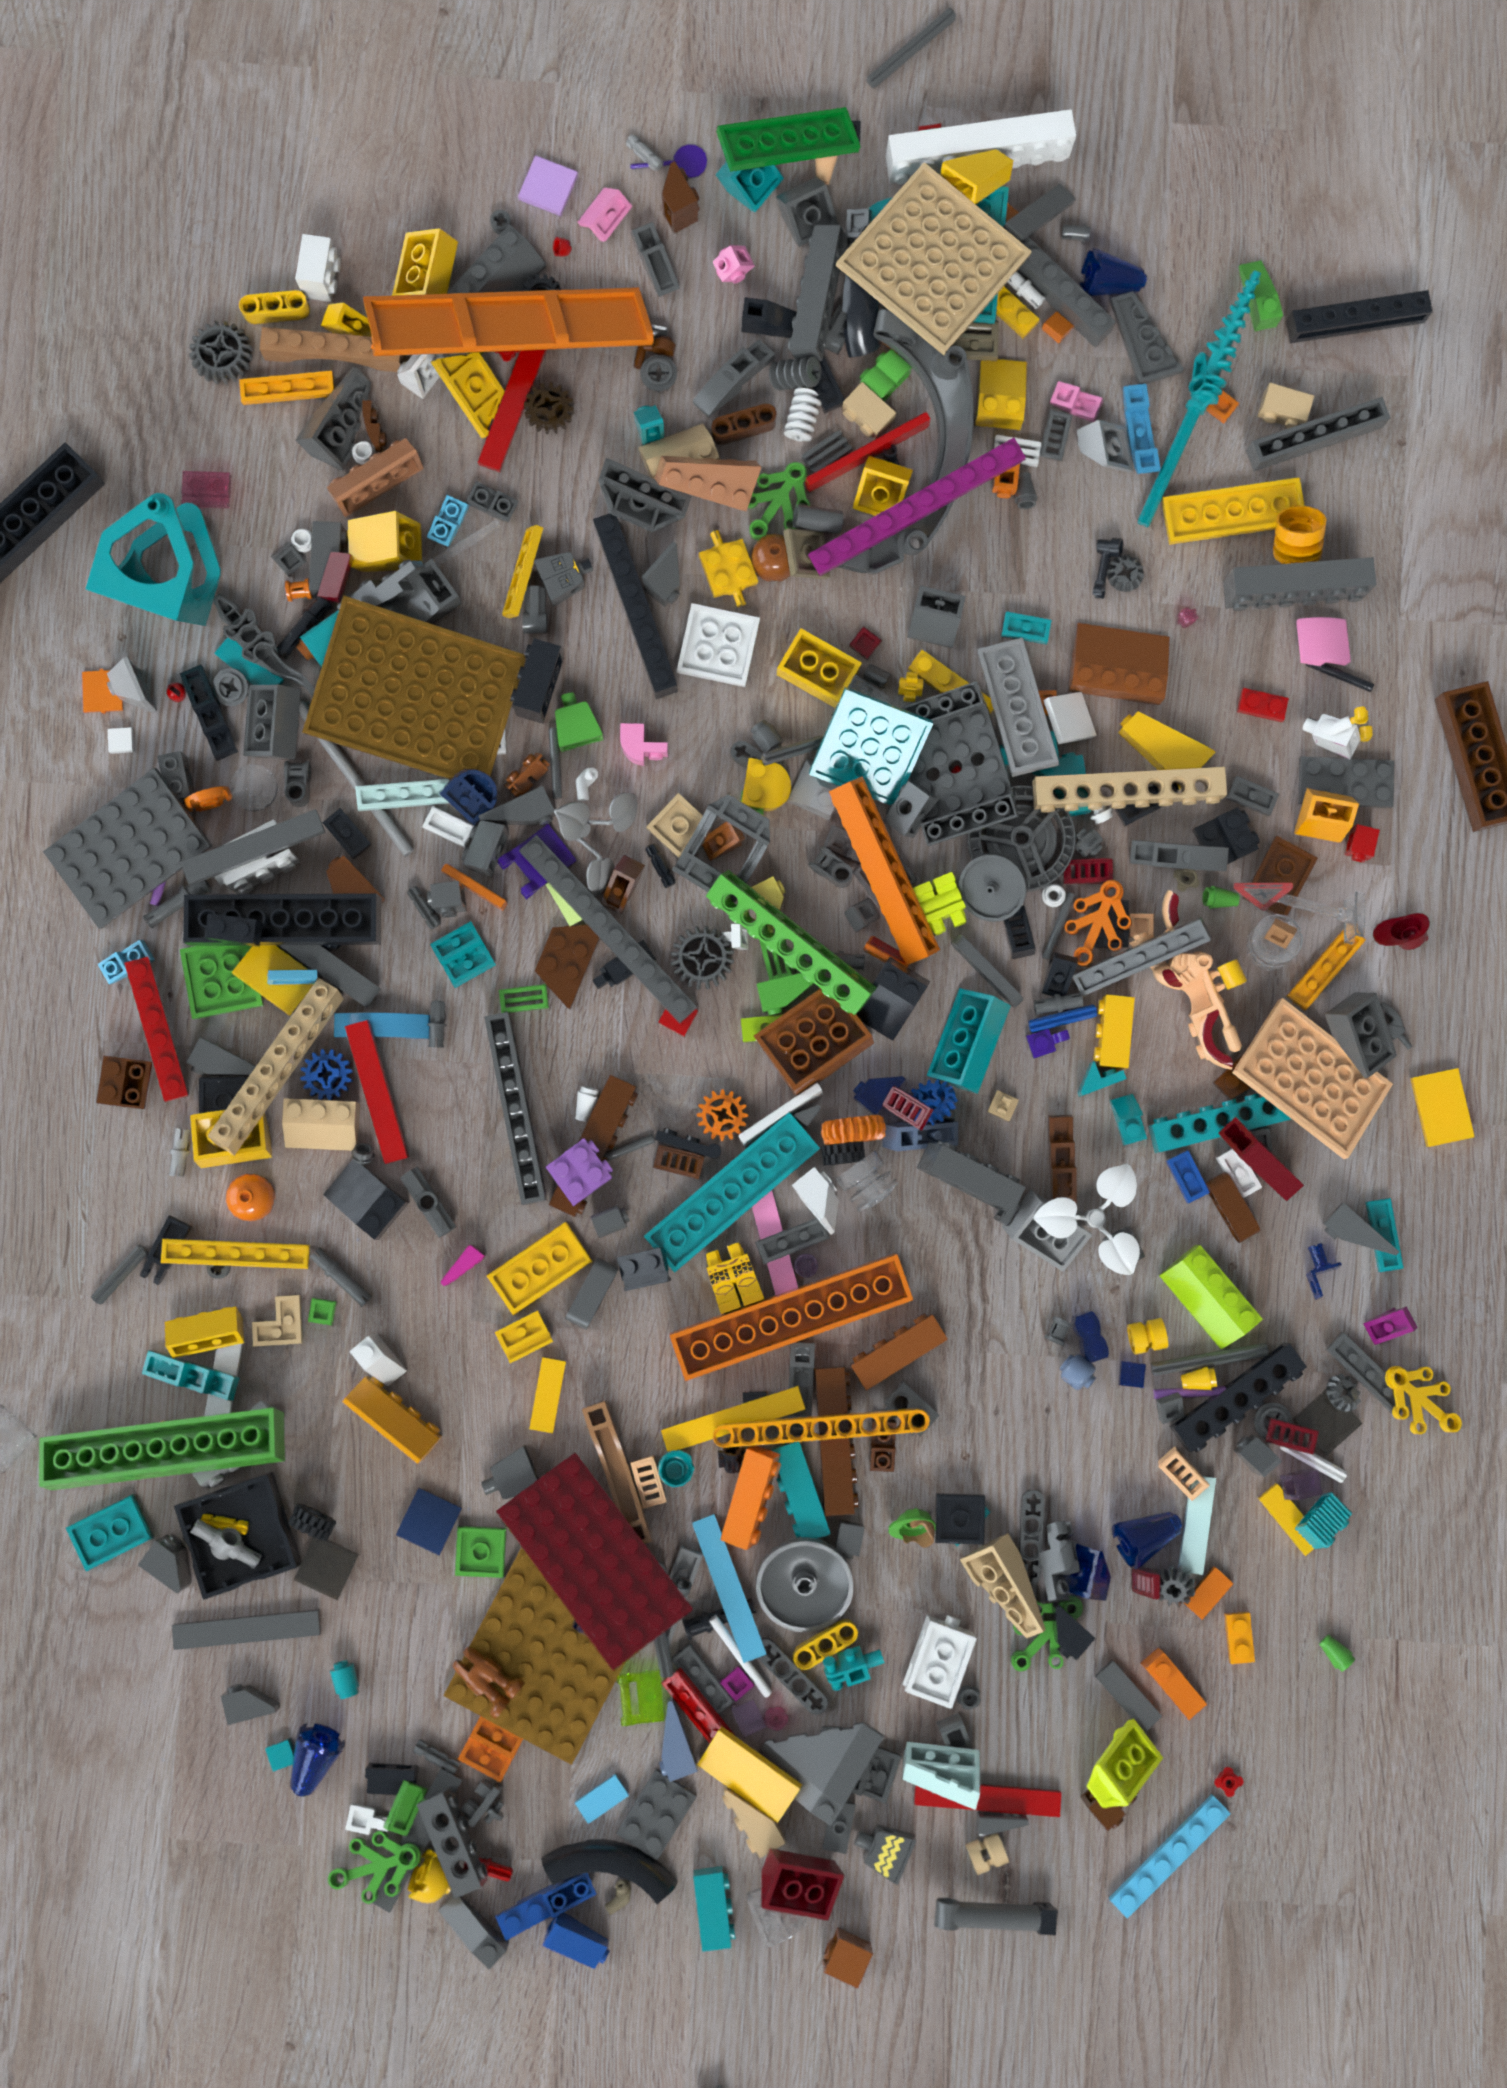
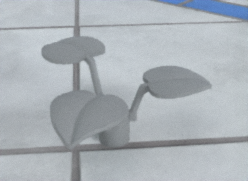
M621 793L612 800L609 807L610 820H589V808L582 802L569 803L554 810L562 836L568 841L576 840L580 842L597 858V860L589 863L586 875L589 892L594 897L599 896L607 888L614 870V863L610 858L602 859V855L583 840V837L589 835L591 830L590 824H613L614 830L617 832L627 830L634 822L637 813V800L633 793Z

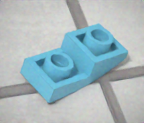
M447 495L439 515L434 518L427 538L449 547L470 505Z
M138 940L123 951L115 952L98 963V966L108 984H113L128 976L125 962L148 957L151 963L155 959L145 941Z

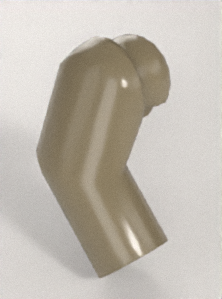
M626 1879L616 1882L615 1898L605 1904V1908L610 1915L630 1902L632 1887Z

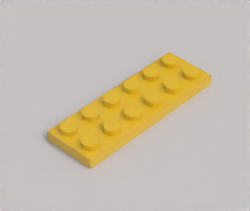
M1300 477L1163 497L1161 500L1169 545L1274 530L1276 528L1277 515L1283 509L1291 506H1305Z

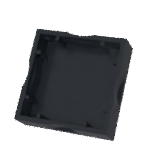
M273 1471L174 1506L183 1538L191 1552L193 1570L203 1600L237 1589L243 1584L266 1579L295 1569L302 1564ZM204 1514H210L213 1517L236 1519L237 1522L239 1520L248 1521V1532L245 1535H241V1541L244 1542L245 1546L262 1555L257 1566L253 1569L236 1558L234 1560L230 1557L225 1560L216 1558L212 1554L211 1546L208 1545V1542L190 1533L195 1522L201 1519Z

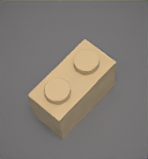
M863 382L843 401L842 411L844 416L851 422L855 421L860 426L862 433L867 437H872L874 440L879 438L895 421L896 412Z
M1269 383L1264 391L1257 417L1263 418L1267 423L1283 424L1288 429L1306 423L1314 395Z

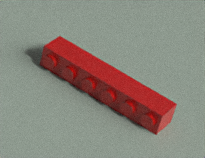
M144 957L125 962V968L164 1102L188 1097L149 958Z

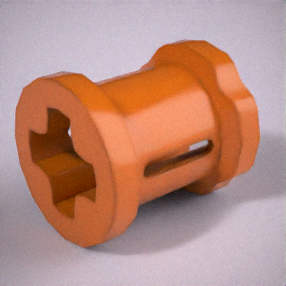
M309 578L292 583L285 581L288 602L305 597L313 599V595L309 591Z

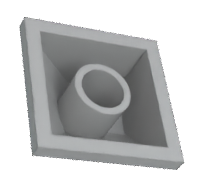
M1098 420L1077 429V443L1081 453L1104 467L1129 473L1134 471L1125 426Z
M128 657L123 658L107 673L110 680L107 682V686L111 694L116 695L126 703L149 712L157 711L139 668Z
M806 759L787 802L830 821L836 807L832 803L829 791L839 786L809 775L813 761Z

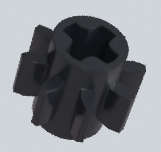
M739 1446L723 1448V1451L718 1450L719 1468L724 1467L727 1473L732 1474L740 1472L746 1449H741Z

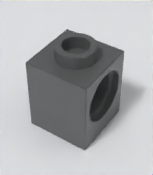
M843 1520L839 1521L835 1548L845 1558L853 1559V1556H860L865 1529L864 1525Z

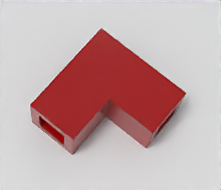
M665 1009L658 1024L685 1037L699 1011L696 1009L679 1024Z

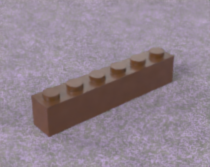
M612 1075L609 1076L579 1141L585 1139L587 1142L593 1141L599 1150L596 1155L601 1162L603 1160L608 1161V1158L604 1156L608 1149L613 1150L618 1140V1136H615L618 1127H624L629 1116L625 1114L629 1105L634 1106L639 1095L635 1092L636 1086ZM558 1185L549 1205L573 1217H577L578 1213L583 1214L588 1202L583 1199L573 1206Z
M843 1366L814 1368L818 1416L848 1414L847 1410H852L851 1395L846 1396V1386H850L849 1371H845ZM847 1419L840 1421L838 1424L841 1432H848L852 1426L851 1421ZM819 1421V1434H824L828 1426L825 1422ZM849 1438L819 1440L825 1516L855 1514L854 1508H858L859 1503L858 1493H853V1483H857L856 1468L851 1469V1459H855L854 1444H850Z

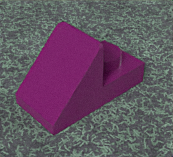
M1407 1306L1397 1310L1396 1308H1391L1363 1324L1374 1345L1413 1332L1418 1328Z

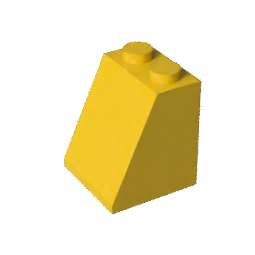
M397 511L348 520V554H351L354 558L352 568L361 572L398 571V566L406 560L422 561L421 523Z

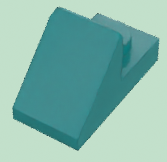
M1095 1061L1090 1062L1077 1092L1078 1096L1081 1097L1127 1079L1124 1070L1117 1072L1115 1068L1103 1072V1078H1101Z
M1130 1094L1109 1100L1123 1146L1147 1139L1141 1119L1143 1112L1134 1095Z

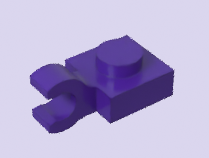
M1049 1029L1026 1036L1033 1059L1056 1052L1054 1044L1070 1039L1068 1030L1051 1035Z

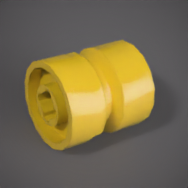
M1162 1318L1147 1320L1145 1325L1142 1322L1127 1324L1128 1339L1134 1355L1146 1353L1149 1348H1152L1154 1351L1168 1348V1336Z

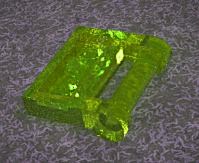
M660 1670L626 1673L617 1676V1684H620L622 1706L621 1726L665 1721ZM630 1682H636L639 1715H632Z

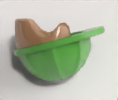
M917 1508L907 1509L899 1516L898 1520L889 1525L888 1533L894 1538L902 1539L905 1544L916 1542L922 1548H926L934 1542L936 1523L925 1510Z

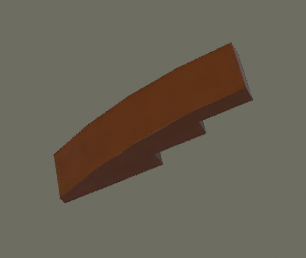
M1048 1115L1051 1200L1061 1197L1068 1198L1077 1205V1168L1075 1166L1073 1116Z

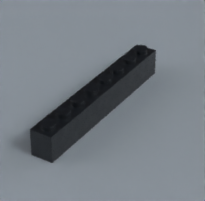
M610 513L594 518L593 523L654 696L656 699L676 693L678 692L677 683L619 521L616 516Z

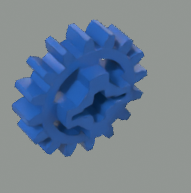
M321 1049L320 1056L313 1052L312 1061L309 1059L304 1060L308 1066L307 1068H301V1071L305 1072L306 1076L300 1077V1080L307 1081L303 1088L305 1090L312 1089L310 1096L314 1097L319 1094V1100H324L325 1096H327L329 1101H333L334 1094L341 1098L342 1094L340 1091L342 1089L349 1091L346 1083H352L353 1080L348 1078V1075L354 1072L352 1069H347L350 1061H342L344 1058L343 1054L340 1053L335 1057V1050L331 1049L329 1054H327L326 1050ZM330 1060L336 1061L341 1068L332 1067ZM319 1063V1067L316 1069V1071L312 1072L315 1065ZM326 1069L332 1073L331 1076H328V1081L322 1078V1075L326 1074ZM339 1078H342L339 1085L335 1088L334 1084ZM313 1082H320L324 1091L318 1089Z
M939 1079L935 1083H931L928 1080L927 1085L919 1083V1089H911L914 1097L933 1109L927 1123L931 1122L932 1126L935 1125L938 1119L943 1122V1117L945 1115L951 1116L950 1110L956 1109L955 1102H958L955 1091L946 1081L941 1084ZM920 1108V1110H919V1112H918V1114H917V1116L915 1117L914 1120H916L917 1117H918V1115L920 1114V1112H921V1110H922L921 1108Z

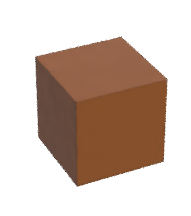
M837 1927L823 1955L824 1973L858 1989L873 1956L871 1942Z

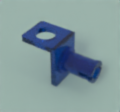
M1322 1243L1317 1244V1246L1308 1247L1315 1268L1309 1271L1306 1276L1315 1300L1323 1297L1316 1275L1336 1270L1342 1266L1341 1262L1335 1264L1328 1262Z

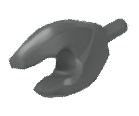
M1381 1003L1382 1009L1390 1017V1023H1387L1391 1038L1394 1040L1398 1037L1409 1050L1413 1046L1403 1035L1406 1030L1401 1016L1391 1006Z

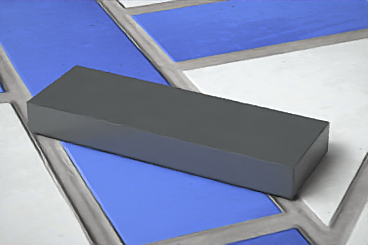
M815 1218L756 1241L755 1244L764 1265L830 1239L828 1231Z
M690 1642L671 1657L675 1666L682 1668L718 1714L735 1702Z
M1113 1660L1095 1675L1098 1681L1128 1715L1135 1719L1144 1733L1163 1717Z

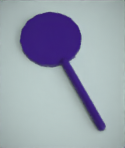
M689 144L679 148L673 160L663 161V166H668L675 161L679 168L682 167L688 178L700 176L707 167L705 152L700 147ZM648 163L632 164L630 168H649Z

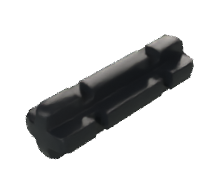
M654 843L645 848L649 858L651 857V863L658 876L662 878L663 886L665 888L673 886L676 881L673 875L669 873L670 869L662 854H659L660 850L657 844Z

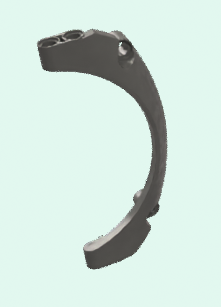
M879 310L873 334L874 337L895 350L909 363L922 380L934 407L938 429V450L934 470L928 483L929 486L968 464L973 433V395L967 355L960 346H952L945 355L941 354L890 310ZM949 355H954L958 360V364L952 363ZM954 501L839 565L837 568L875 575L903 562L904 554L912 556L919 554L927 547L939 530ZM911 538H916L919 541V548H914L911 545Z

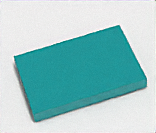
M134 1494L66 1527V1531L86 1572L154 1538Z

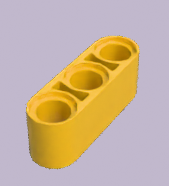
M297 290L250 294L243 296L239 301L240 311L245 320L250 324L302 320L308 317L310 313V306L305 295ZM298 302L303 303V304H302L300 307H298V308H294V307H293L294 304H296V303H298ZM273 305H279L276 310H270ZM250 307H256L253 312H247Z
M1238 959L1217 968L1226 990L1247 982Z
M841 1619L797 1645L793 1651L795 1665L802 1670L810 1669L822 1662L825 1657L832 1656L852 1644L858 1637L855 1623L850 1619ZM850 1626L853 1629L852 1634L849 1637L841 1636L840 1630L842 1627ZM824 1638L832 1641L831 1647L826 1650L819 1647V1642ZM802 1651H808L811 1654V1658L806 1662H801L798 1659V1654Z

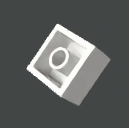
M303 234L295 277L296 282L306 299L331 302L332 294H336L337 291L336 272H339L341 267V259L337 256V249L333 246L331 238Z

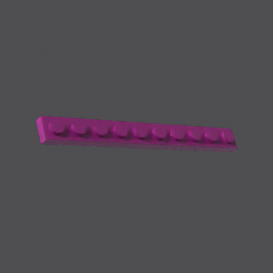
M1013 437L808 554V557L818 575L822 576L1025 461L1026 457Z

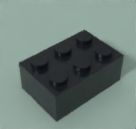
M534 638L532 645H527L524 656L527 658L525 667H520L517 677L520 683L518 689H513L510 702L513 703L512 707L515 710L516 716L544 724L564 656L561 646Z

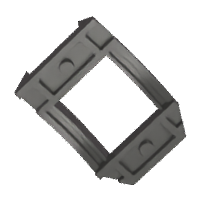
M729 794L707 806L701 821L672 869L709 892L722 872L696 857L718 816L757 840L737 875L746 884L770 843V819ZM731 894V900L734 904L737 898Z

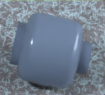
M1080 1354L1070 1355L1059 1369L1062 1371V1380L1075 1390H1080L1083 1387L1088 1389L1096 1380V1377L1093 1375L1096 1370L1095 1365Z

